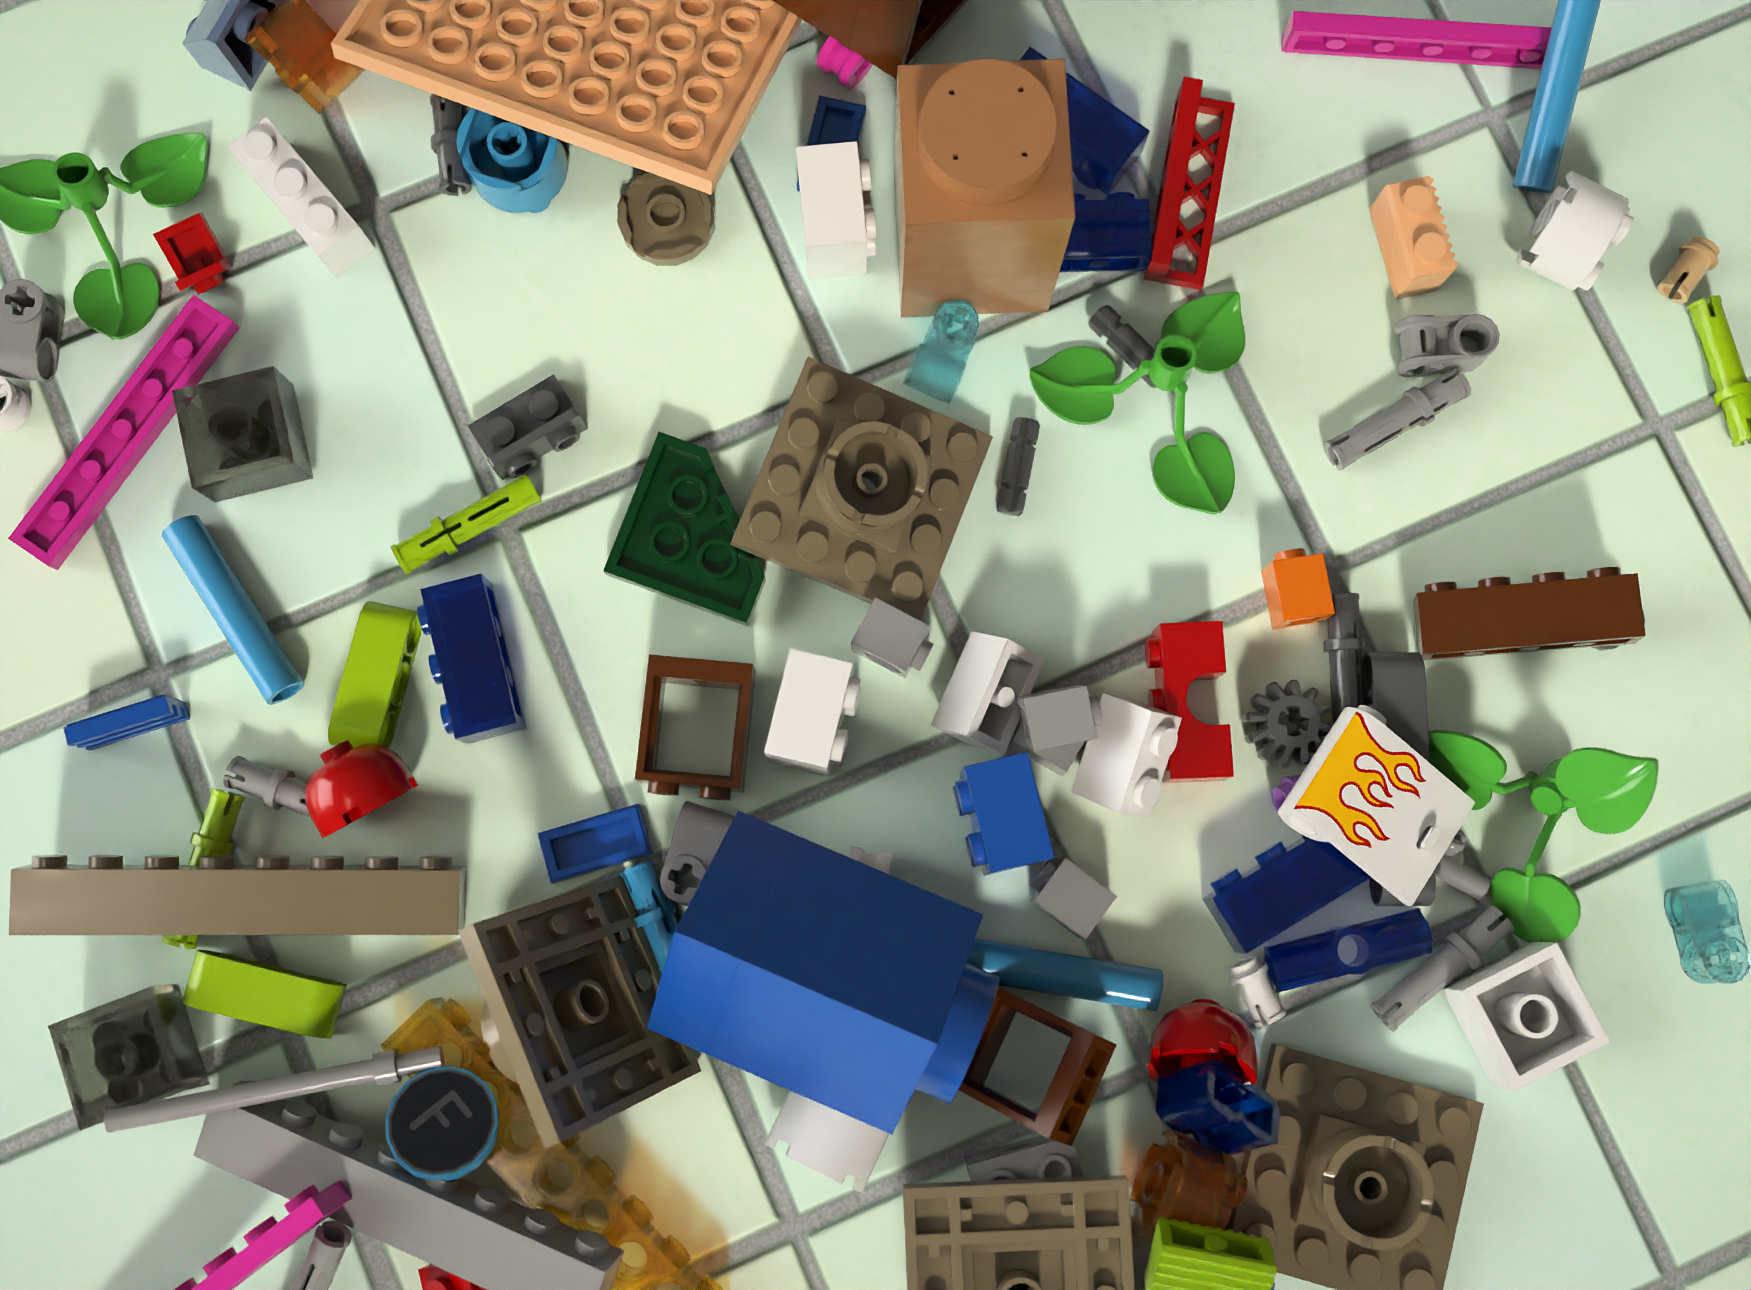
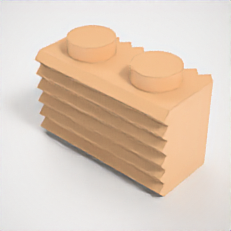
M1429 176L1392 183L1383 187L1384 190L1380 191L1381 194L1377 195L1378 198L1369 207L1395 299L1436 291L1459 264L1453 261L1456 254L1450 251L1453 244L1447 241L1451 235L1445 232L1448 226L1442 223L1445 216L1439 213L1442 207L1436 204L1439 197L1434 195L1437 188L1431 186L1434 179Z

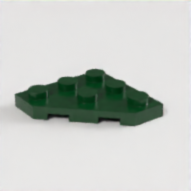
M658 432L603 572L607 576L745 626H749L766 581L756 556L730 545L739 519L706 448Z

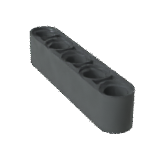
M1365 652L1361 663L1364 705L1381 713L1387 721L1385 725L1430 763L1426 677L1422 655L1420 652ZM1435 870L1412 906L1432 905L1436 892ZM1369 876L1370 894L1374 905L1406 906Z

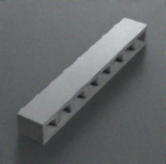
M242 1080V1081H240V1082H238V1083H236V1084H234V1085H232V1086L240 1085V1084H246V1083H251V1082H255V1081H243V1080ZM286 1099L206 1114L193 1155L289 1200L313 1184L321 1192L340 1180L352 1199L331 1214L329 1218L487 1290H611L625 1250L611 1245L605 1236L597 1232L580 1231L560 1222L559 1218L550 1211L530 1209L510 1200L509 1195L498 1188L481 1187L461 1177L447 1181L442 1179L426 1180L415 1177L396 1161L388 1144L365 1135L363 1129L354 1124L337 1123L319 1115L313 1106L303 1102H290Z

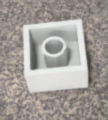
M857 141L796 147L808 279L867 274V257L876 256V224L874 208H871L869 159L859 160Z
M790 648L764 754L771 763L829 777L832 765L842 767L849 736L848 731L841 728L845 715L854 717L861 691V679L854 678L853 663Z
M1531 942L1448 984L1442 989L1493 1086L1517 1091L1610 1043L1607 1034L1557 942Z

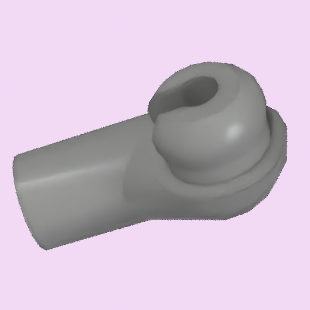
M1459 829L1436 866L1435 874L1441 881L1476 900H1481L1490 887L1491 878L1465 864L1463 849L1467 839L1463 831Z

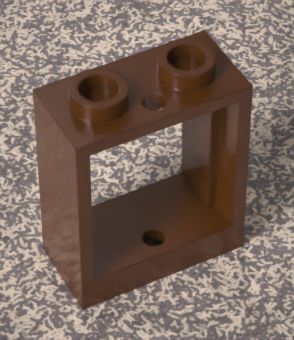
M649 654L635 780L648 784L647 793L679 796V787L700 789L699 798L730 801L731 792L744 793L756 669L753 664ZM666 683L739 690L730 776L656 769Z
M998 988L981 1039L958 1090L1048 1139L1072 1146L1117 1044ZM1016 1012L1071 1038L1038 1112L984 1085Z

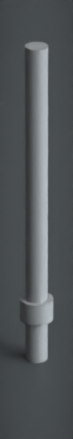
M441 1046L399 1054L397 1049L373 1053L370 1060L106 1110L104 1113V1126L106 1131L111 1133L375 1081L377 1086L398 1083L402 1081V1076L424 1072L431 1068L444 1067V1053Z

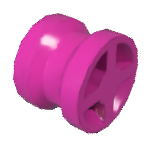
M831 36L822 46L816 61L817 67L823 72H833L839 78V84L847 90L854 89L867 75L873 65Z

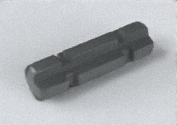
M1105 305L1100 307L1088 321L1089 327L1100 338L1105 336L1108 339L1106 344L1133 370L1139 368L1143 360H1152L1155 349L1128 323L1122 324L1120 322L1122 317L1111 306ZM1149 375L1142 377L1150 387L1156 388Z
M1017 417L1012 425L1010 440L1013 443H1009L1001 481V485L1004 488L1000 489L996 506L997 511L1005 515L1020 516L1024 510L1027 496L1024 490H1027L1029 486L1036 450L1033 445H1036L1040 430V423L1031 418Z

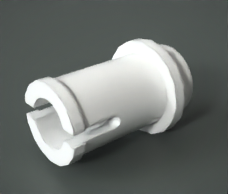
M1251 955L1236 961L1228 967L1232 975L1228 979L1230 985H1237L1256 1027H1263L1266 1024L1264 1020H1267L1268 1025L1272 1024L1287 1014L1266 974V971L1269 969L1267 962H1261L1258 955Z

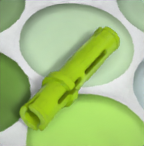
M1714 295L1709 297V303L1706 302L1705 298L1693 302L1687 306V311L1691 315L1716 393L1712 396L1714 404L1722 408L1733 447H1740L1745 445L1744 441L1751 444V382L1747 380L1722 306L1721 296Z
M525 473L521 478L480 498L478 501L443 520L439 516L430 520V527L397 545L390 546L399 565L408 575L412 570L446 552L449 556L459 551L457 546L497 526L528 507L542 502Z
M211 789V796L199 833L193 832L190 843L194 845L188 865H200L201 856L232 854L235 843L230 840L242 803L245 801V796L229 791L226 793L221 789ZM163 935L161 941L176 947L184 944L185 949H196L199 935Z

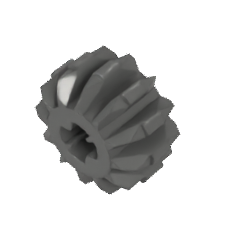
M1298 680L1287 682L1284 690L1277 682H1272L1266 685V696L1256 693L1250 698L1249 701L1257 712L1244 714L1242 721L1247 725L1256 726L1257 731L1246 735L1245 741L1248 744L1259 740L1262 741L1264 745L1258 751L1257 757L1259 759L1266 760L1275 752V761L1278 768L1288 767L1292 758L1299 766L1309 764L1310 752L1316 753L1323 742L1319 736H1326L1332 728V725L1329 723L1320 722V717L1331 712V706L1323 704L1316 708L1313 704L1318 696V689L1312 687L1300 696ZM1288 714L1289 722L1297 724V730L1287 734V726L1279 724L1278 718Z

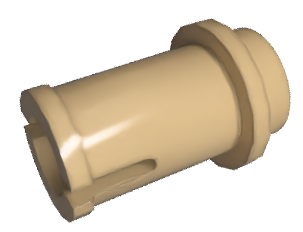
M1693 237L1691 241L1684 242L1679 248L1680 257L1657 286L1659 293L1667 298L1675 285L1680 282L1681 285L1671 301L1675 303L1687 302L1690 294L1706 271L1713 270L1718 265L1719 259L1717 256L1720 252L1718 246L1704 237Z

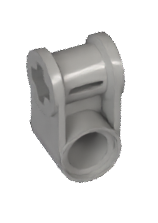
M14 279L0 289V376L49 382L54 377L58 366V346L62 324L65 319L64 308L61 302L53 295L43 292L38 285L26 279ZM11 302H13V303H15L16 305H18V306H19L18 309H16L15 307H13V306L11 305ZM47 308L48 310H50L52 314L46 312L45 309Z
M1480 314L1456 316L1417 315L1398 320L1394 323V334L1400 336L1402 362L1397 366L1398 374L1403 377H1422L1447 373L1453 368H1457L1459 373L1474 371L1491 355L1499 344L1500 333L1498 327L1492 319ZM1460 336L1473 339L1477 343L1479 351L1475 352L1466 349L1461 343Z
M685 801L676 820L671 846L660 876L662 890L668 898L683 906L689 905L697 888L688 887L684 895H681L682 887L675 883L676 876L678 874L686 875L689 869L693 868L692 875L699 879L700 884L735 816Z

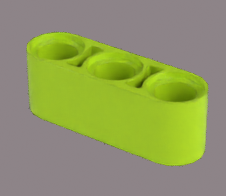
M367 601L364 604L357 621L330 718L328 741L331 745L336 746L349 739L353 748L369 743L390 747L422 632L423 619L421 612L374 601Z
M197 950L181 1003L192 1008L300 1035L331 1039L347 985L338 981L225 953Z

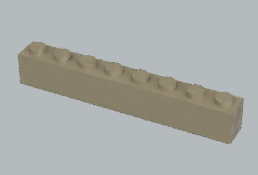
M68 855L32 856V864L12 868L10 876L8 935H458V931L465 928L466 866H452V857L448 856L420 857V866H398L397 856L365 857V865H344V856L311 857V865H289L290 856L272 855L257 856L256 865H234L235 856L210 855L201 856L200 865H179L178 855L145 856L144 865H123V855L88 856V864H67Z

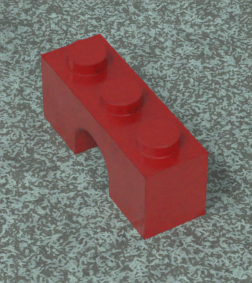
M1223 621L1160 623L1152 631V638H1146L1145 641L1146 666L1148 669L1155 670L1156 689H1149L1148 705L1182 717L1177 732V745L1169 756L1162 783L1224 781L1234 777L1230 724L1209 725L1200 722L1191 714L1186 701L1187 690L1193 681L1214 680L1226 673Z

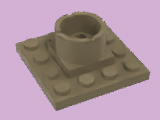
M808 356L730 545L872 604L876 597L921 621L993 436ZM862 477L869 479L874 484L875 489L866 487L862 482Z
M621 875L473 923L458 931L485 998L481 1012V1031L484 1043L489 1045V1055L500 1072L510 1080L519 1083L544 1149L556 1145L701 1071L691 1047L647 1029L662 974L643 928H637L634 918L638 916Z
M1272 1043L1227 1230H1232L1236 1234L1243 1232L1247 1236L1254 1234L1258 1238L1265 1236L1271 1242L1277 1265V1273L1332 1289L1443 1290L1484 1103ZM1366 1178L1365 1184L1360 1190V1184Z
M1126 1175L903 1184L907 1290H1008L1011 1286L1018 1283H1025L1022 1290H1135L1129 1179Z

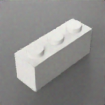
M267 117L227 146V149L336 278L375 249L359 225Z

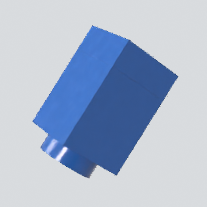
M738 810L674 931L647 1029L892 1135L915 1089L948 1104L951 1103L963 1081L981 1039L996 997L1000 977L966 963L983 914Z

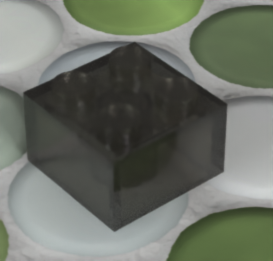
M274 366L172 390L191 487L216 503L313 479L294 384Z
M178 983L151 986L48 1025L79 1131L104 1125V1113L106 1110L178 1097L210 1084L186 1006L181 1003L183 997Z

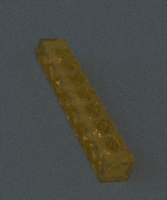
M442 997L428 999L380 1045L385 1051L397 1049L399 1054L437 1046L442 1047L447 1041L455 1043L460 1048L462 1061L458 1068L473 1072L481 1080L492 1083L498 1091L497 1105L499 1107L500 1122L497 1139L493 1150L486 1157L485 1161L530 1209L550 1211L559 1218L560 1222L580 1231L597 1232L605 1236L611 1245L620 1249L621 1245L625 1242L639 1243L645 1249L647 1263L641 1267H631L623 1259L621 1260L611 1290H657L659 1285L668 1282L678 1285L682 1290H723L712 1277L706 1275L701 1279L688 1265L691 1256L675 1237L668 1235L664 1239L650 1222L654 1219V1216L638 1197L631 1195L627 1198L613 1182L617 1179V1176L598 1155L590 1158L577 1144L580 1140L579 1134L544 1149L519 1083L510 1080L495 1066L489 1055V1045L484 1043V1040H481L468 1026L472 1022L470 1015L455 1000L449 998L445 1001ZM420 1073L410 1074L407 1076L411 1079L412 1077ZM516 1121H525L533 1127L535 1142L532 1148H522L514 1142L512 1127ZM551 1161H562L569 1166L572 1172V1182L569 1187H557L549 1180L548 1166ZM598 1201L606 1206L609 1212V1223L607 1226L594 1227L587 1222L584 1216V1206L587 1202Z

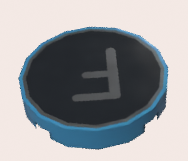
M453 1066L427 1069L409 1079L393 1097L386 1115V1141L396 1161L413 1176L426 1180L442 1179L447 1181L459 1179L478 1168L493 1150L500 1122L499 1107L488 1085L473 1072Z

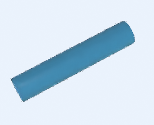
M1558 0L1512 186L1516 189L1538 193H1553L1601 0Z
M189 515L169 524L162 532L163 540L266 703L269 705L277 704L295 695L303 688L305 682L200 517Z
M981 939L974 940L966 962L1000 977L999 985L1155 1012L1159 1008L1162 996L1163 971L1159 969Z

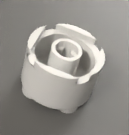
M1571 171L1566 175L1568 186L1570 187L1566 189L1558 185L1527 235L1536 239L1530 252L1521 248L1516 263L1571 291L1577 287L1588 291L1604 267V263L1600 262L1599 259L1610 243L1617 246L1623 240L1633 223L1634 217L1628 215L1630 208H1628V198Z
M789 1091L764 1144L774 1149L780 1139L789 1144L785 1156L843 1184L847 1174L855 1177L852 1188L863 1193L889 1133Z

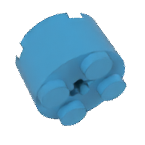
M474 108L469 110L463 118L457 133V149L463 167L478 194L491 206L506 212L539 213L548 208L551 200L561 190L567 176L568 161L562 141Z

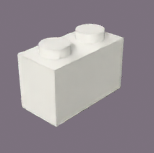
M971 631L931 726L966 744L1004 755L1021 717L1017 697L1031 694L1045 659L1008 638Z
M1103 693L1100 700L1102 724L1095 726L1098 739L1087 741L1071 793L1120 814L1150 817L1152 808L1161 794V781L1169 756L1177 745V732L1182 717L1133 699Z

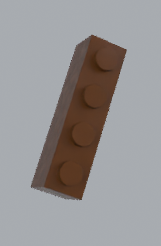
M1620 567L1592 569L1587 571V578L1566 579L1564 572L1541 573L1532 576V583L1511 584L1510 577H1492L1479 580L1478 587L1464 589H1457L1456 582H1437L1425 585V592L1416 593L1413 600L1418 652L1423 657V661L1635 644L1646 636L1638 573L1621 575Z

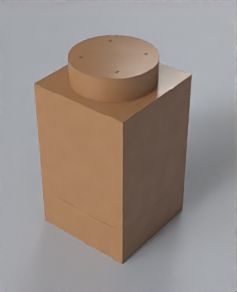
M976 59L964 63L897 66L894 187L901 318L1047 312L1049 310L1075 220L1065 59L1020 61Z

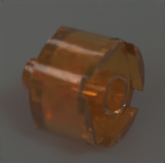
M281 0L244 37L263 59L268 60L274 66V71L296 94L299 93L318 114L332 104L365 70L359 66L334 58L331 42L337 33L305 0Z
M1172 1129L1165 1130L1162 1135L1168 1140L1163 1146L1152 1143L1140 1164L1132 1186L1130 1200L1139 1203L1137 1218L1131 1216L1132 1234L1152 1243L1157 1221L1160 1217H1165L1168 1220L1176 1219L1180 1223L1187 1221L1191 1225L1198 1223L1202 1227L1208 1225L1213 1229L1219 1227L1226 1231L1225 1228L1232 1209L1238 1208L1245 1199L1248 1188L1247 1177L1238 1173L1237 1163L1232 1155Z

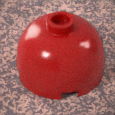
M348 739L320 754L324 765L319 767L309 778L305 789L306 807L323 839L419 786L403 759L393 750L384 745L374 743L353 748Z
M1197 999L1189 1004H1183L1162 1017L1152 1032L1148 1049L1147 1069L1149 1077L1160 1087L1169 1090L1171 1081L1185 1086V1096L1199 1099H1224L1244 1094V1084L1249 1081L1252 1086L1257 1083L1258 1062L1256 1046L1249 1026L1237 1014L1222 1007L1214 1000Z

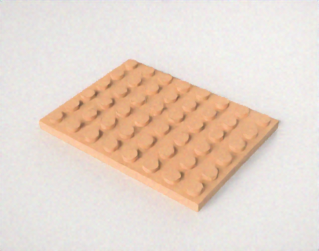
M360 0L331 42L334 58L712 195L802 19L772 0Z

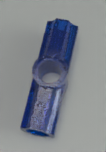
M1414 908L1347 926H1335L1324 932L1263 947L1264 962H1267L1269 966L1267 970L1268 977L1275 991L1279 993L1348 974H1363L1372 968L1433 953V937L1428 921L1422 915L1420 908ZM1347 935L1357 945L1356 958L1348 965L1341 961L1337 950L1340 940Z

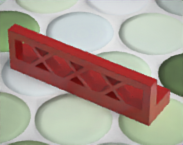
M1184 76L1175 99L1143 280L1201 290L1205 281L1235 103L1200 97L1203 80ZM1197 113L1221 117L1219 131L1204 140L1195 129ZM1215 143H1217V144H1216L1215 154H1214L1213 151L1210 149V147H1211L1212 145H1214ZM1201 154L1211 167L1212 173L1210 177L1195 185L1187 174L1189 160ZM1209 188L1206 199L1201 192ZM1193 199L1203 212L1204 219L1203 222L1188 231L1180 221L1179 215L1181 205ZM1201 233L1198 245L1194 237ZM1183 244L1186 245L1196 259L1194 274L1169 269L1173 251Z

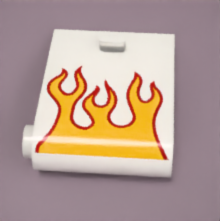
M1359 705L1358 708L1345 707L1279 808L1278 815L1298 833L1316 841L1330 842L1404 905L1412 906L1476 802L1385 725L1387 721L1381 713L1365 705Z

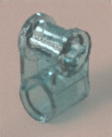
M960 300L948 301L940 306L923 343H920L905 376L904 385L950 404L965 371L966 361L974 346L979 327L978 314L973 306ZM954 322L963 325L962 330L957 333L956 337L950 336L947 333L948 328H951Z
M1719 879L1667 889L1664 894L1665 913L1673 930L1680 964L1684 973L1691 980L1700 984H1714L1717 982L1733 984L1741 981L1749 972L1751 958L1739 920L1738 902L1731 886L1725 880ZM1730 954L1736 955V959H1730ZM1718 955L1719 963L1712 965L1710 956ZM1694 960H1698L1700 965H1695Z

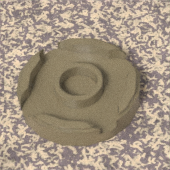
M650 172L639 174L630 183L631 187L626 190L624 196L622 193L617 207V223L626 246L640 259L657 266H677L694 259L708 246L715 231V207L710 194Z

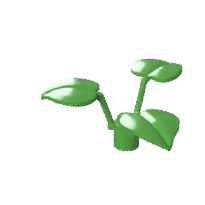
M182 133L153 139L138 145L124 157L120 165V170L128 182L114 176L107 167H103L98 171L93 161L87 155L78 152L65 154L58 158L56 162L33 159L0 168V220L10 229L22 234L48 232L58 223L60 210L67 211L71 209V205L82 210L87 216L110 265V270L96 269L87 273L81 278L74 290L73 303L75 310L81 320L93 330L112 340L130 337L143 329L151 321L158 309L161 297L159 282L147 265L133 263L120 268L119 260L96 214V211L101 209L107 202L109 196L108 184L128 194H135L140 191L144 200L154 207L169 208L183 205L193 199L204 184L207 169V138L203 133Z
M1239 292L1207 295L1175 309L1163 324L1161 341L1156 347L1152 360H1143L1140 367L1120 383L1114 384L1116 368L1112 360L1101 350L1093 347L1078 346L1067 348L1056 353L1045 362L1030 368L1029 379L1040 401L1059 418L1078 425L1096 424L1106 420L1114 409L1112 394L1123 393L1144 375H1149L1150 380L1157 388L1163 391H1174L1176 394L1175 440L1177 445H1168L1157 453L1152 468L1154 484L1165 499L1186 509L1214 515L1222 513L1227 507L1233 495L1235 470L1231 454L1224 443L1210 433H1199L1186 441L1184 435L1185 395L1188 390L1186 383L1193 367L1202 373H1219L1232 368L1242 356L1245 347V330L1241 316Z
M1445 730L1428 731L1430 764L1476 802L1471 810L1485 807L1490 802L1493 792L1503 795L1524 787L1530 788L1531 802L1539 812L1547 815L1546 822L1526 863L1525 872L1514 868L1499 870L1491 882L1490 899L1492 905L1503 913L1499 917L1500 921L1503 922L1508 918L1515 929L1513 934L1528 943H1559L1572 934L1581 917L1580 901L1574 890L1561 878L1548 873L1536 874L1537 865L1557 821L1561 818L1562 813L1576 807V813L1581 823L1594 832L1618 834L1632 828L1646 812L1654 796L1659 770L1658 759L1631 756L1604 748H1579L1569 752L1563 759H1556L1550 762L1540 775L1529 771L1523 778L1508 783H1501L1499 781L1505 775L1507 765L1505 759L1492 745L1482 739L1464 733Z

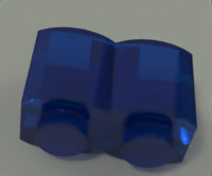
M1209 1060L1158 1076L1155 1107L1158 1116L1174 1131L1181 1134H1192L1198 1144L1212 1155L1227 1157L1278 1144L1280 1107L1262 1088L1252 1084L1245 1085L1238 1074L1226 1064L1216 1060Z

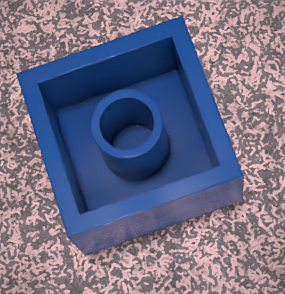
M1028 752L965 766L959 775L960 781L955 782V786H953V792L959 815H969L973 833L968 834L965 837L972 868L981 866L983 875L987 876L1053 859L1054 854Z

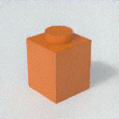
M1304 548L1276 553L1274 555L1275 560L1271 561L1261 570L1272 630L1320 623L1335 614L1323 553L1306 556Z

